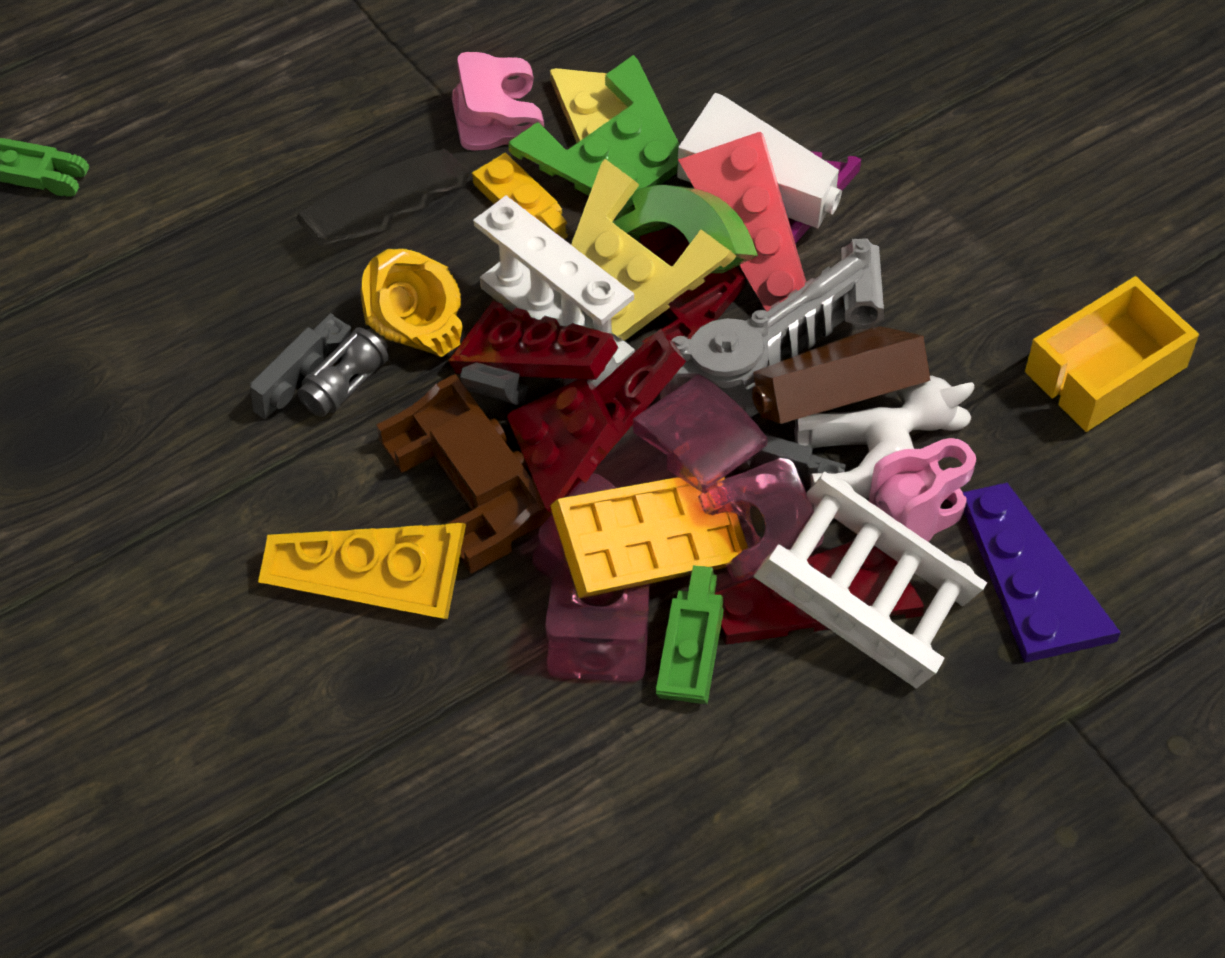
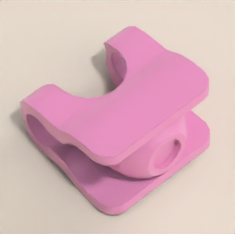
M465 52L458 56L457 69L460 83L457 84L452 92V103L462 147L472 151L489 150L502 145H509V141L537 122L544 127L541 110L536 105L514 100L522 98L531 91L534 77L531 66L527 61L521 58H496L480 52ZM511 76H520L517 79H508ZM521 123H529L528 125L517 126Z
M955 438L943 439L922 449H904L889 454L880 459L874 466L868 501L929 542L934 534L960 521L967 499L960 488L968 483L972 477L976 455L968 444ZM946 457H954L962 462L963 465L943 471L940 469L938 462ZM945 499H948L953 504V507L948 509H941L940 506Z

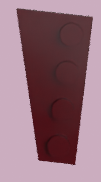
M492 301L451 356L449 363L456 374H461L462 368L480 363L520 374L519 377L597 380L619 347L610 333L574 323L564 327L558 323L556 318L544 315L539 320L532 318L527 310L516 307L512 312L507 311L502 303Z

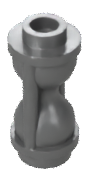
M356 328L336 350L302 380V387L298 390L301 402L308 410L319 417H324L328 412H336L341 404L377 368L388 360L385 339L373 329ZM342 356L341 362L336 366H332ZM359 374L349 383V380L353 375Z

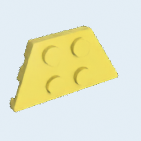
M551 69L550 78L552 86L577 143L628 108L605 85V74L607 73Z

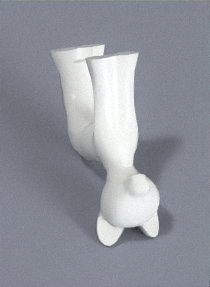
M930 376L931 381L896 391L903 403L901 408L877 407L852 412H820L795 420V443L811 448L836 445H868L869 452L858 467L848 472L828 473L835 478L846 481L853 488L854 492L867 499L870 494L875 464L880 459L894 452L914 449L909 435L912 430L933 431L944 429L955 431L963 429L970 423V413L958 405L972 394L974 384L970 382L952 387L944 379ZM823 473L811 474V486ZM811 503L812 514L817 508L813 503Z

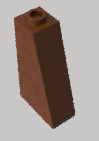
M878 326L753 372L755 386L752 388V400L761 417L782 424L931 381L924 336Z

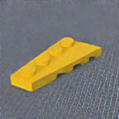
M452 523L267 535L258 582L448 619L466 524Z

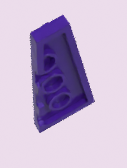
M1008 483L963 492V495L967 498L964 513L1024 663L1118 641L1121 634L1119 629Z

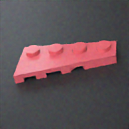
M757 132L678 159L695 189L711 193L722 199L739 215L747 227L758 256L739 266L764 309L768 312L773 304L778 301L781 303L788 298L789 293L804 287L806 279L764 134Z

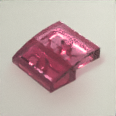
M700 374L633 418V433L666 454L667 470L700 492H704L767 446L768 438L751 417L724 391Z

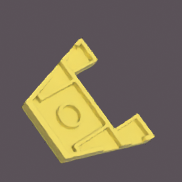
M604 159L600 165L571 245L634 293V300L611 318L612 333L625 341L670 308L668 304L688 289L693 291L704 283V277L719 266L724 268L730 264L736 255L703 230H700L674 266L668 265L613 223V220L638 188L639 184Z

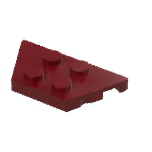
M578 379L511 411L507 415L544 506L551 514L550 505L557 499L564 498L576 479L586 484L595 471L601 457L608 452L619 436V432L597 388L588 379Z

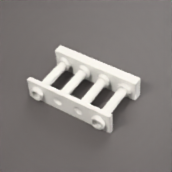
M507 195L473 220L474 226L499 245L500 262L480 276L481 289L496 301L502 303L511 312L517 307L527 310L532 318L539 320L545 315L556 318L558 323L564 327L574 323L612 334L619 347L613 355L616 363H623L635 352L634 348L612 333L611 318L634 300V293Z
M824 471L804 496V498L816 505L817 508L791 549L787 550L778 544L761 563L753 577L917 689L937 673L944 660L943 656L932 650L930 644L953 603L956 601L961 606H965L984 589L987 582L975 575L974 571L967 564L952 559L854 492L853 488L846 481L835 478ZM835 518L857 533V536L832 577L828 578L810 566L807 559L832 519ZM873 546H876L898 563L873 605L868 606L852 595L848 587ZM915 573L937 588L938 591L914 633L909 634L893 623L889 616Z

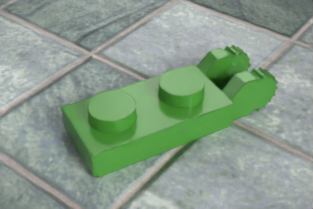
M0 138V182L41 190L46 188L59 196H75L79 189V184L73 176L76 178L84 177L89 169V164H87L84 158L75 154L71 155L70 153L57 151L53 147Z

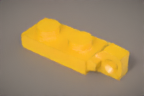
M504 153L472 172L474 185L493 204L507 195L561 238L566 239L568 237L566 234L567 221L561 215L562 208L557 201L508 154Z

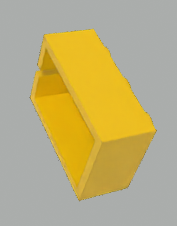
M1134 276L1034 338L1025 373L1052 399L1060 395L1058 405L1087 432L1187 368L1199 333L1138 277Z

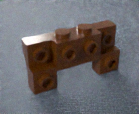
M456 374L436 383L420 400L407 409L376 424L380 443L401 473L435 457L472 510L447 523L466 524L460 559L471 574L511 553L512 541L552 520V514L546 510L536 484L530 477L531 473L524 456L519 451H511L506 444V435L499 422L495 418L491 420L487 418Z

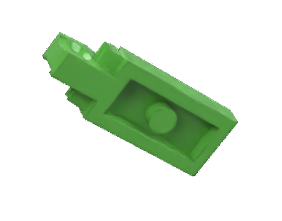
M693 565L689 591L679 590L677 599L672 598L656 686V695L661 699L708 704L724 611L722 595H715L717 575L713 573L712 567Z

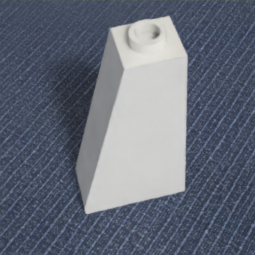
M714 93L678 147V159L761 132L765 137L787 217L819 228L826 214L833 215L840 202L842 190L837 188L839 170L728 98ZM678 161L677 177L691 182Z

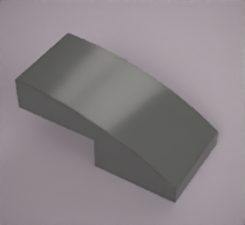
M474 363L462 368L460 378L468 391L515 405L524 404L526 401L529 386L518 383L520 374L480 363Z

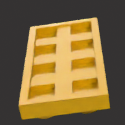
M722 469L560 498L550 505L579 598L688 576L692 574L693 565L712 567L713 570L740 565L751 559Z

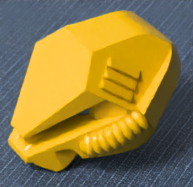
M386 249L373 257L364 270L360 288L366 326H370L371 329L385 339L420 349L439 357L460 345L462 322L456 316V313L461 307V294L456 280L448 270L449 267L418 252L407 249Z

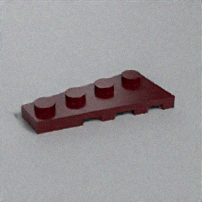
M662 329L657 331L596 386L619 432V436L608 452L601 457L597 466L686 363V360L672 339ZM576 479L564 498L573 496L583 483Z
M853 541L811 556L807 561L814 569L831 578ZM873 546L848 587L850 593L868 606H872L898 562L876 546ZM756 578L715 593V595H722L723 597L722 607L724 611L720 634L726 645L788 636L789 631L806 628H813L814 632L830 630ZM910 581L890 616L904 614L906 619L923 616L925 606Z

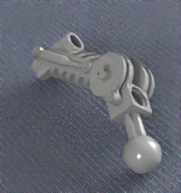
M868 238L852 239L850 244L841 248L840 262L831 268L828 266L822 270L821 275L817 278L809 279L805 282L804 287L789 293L788 298L781 303L778 301L773 304L768 312L765 310L755 311L752 314V318L746 321L729 318L712 321L700 327L691 339H687L684 336L674 337L672 341L686 360V363L660 392L661 406L678 405L681 408H690L696 405L705 416L722 422L746 420L757 414L758 411L752 400V388L755 386L754 371L795 357L806 347L810 349L815 345L817 339L823 335L827 337L832 333L833 328L844 320L855 325L856 329L873 328L874 324L878 321L884 320L879 246L870 243ZM612 357L597 380H588L596 387L622 363H616L614 357ZM563 378L564 386L578 379Z

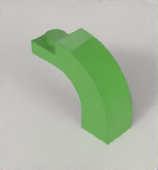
M654 185L638 189L631 196L634 207L621 210L615 217L616 220L613 221L616 226L636 241H639V236L656 232L669 225H673L685 235L690 244L698 232L703 230L736 255L730 264L724 268L719 266L711 273L722 274L758 256L749 231L739 215L719 197L698 189L671 185Z

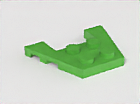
M633 55L605 74V85L628 108L568 150L564 149L537 122L509 141V152L521 160L525 157L539 164V170L552 177L557 174L575 184V189L589 196L604 159L639 184L636 190L663 184L678 173V147L680 144L638 59ZM631 197L621 210L634 205Z

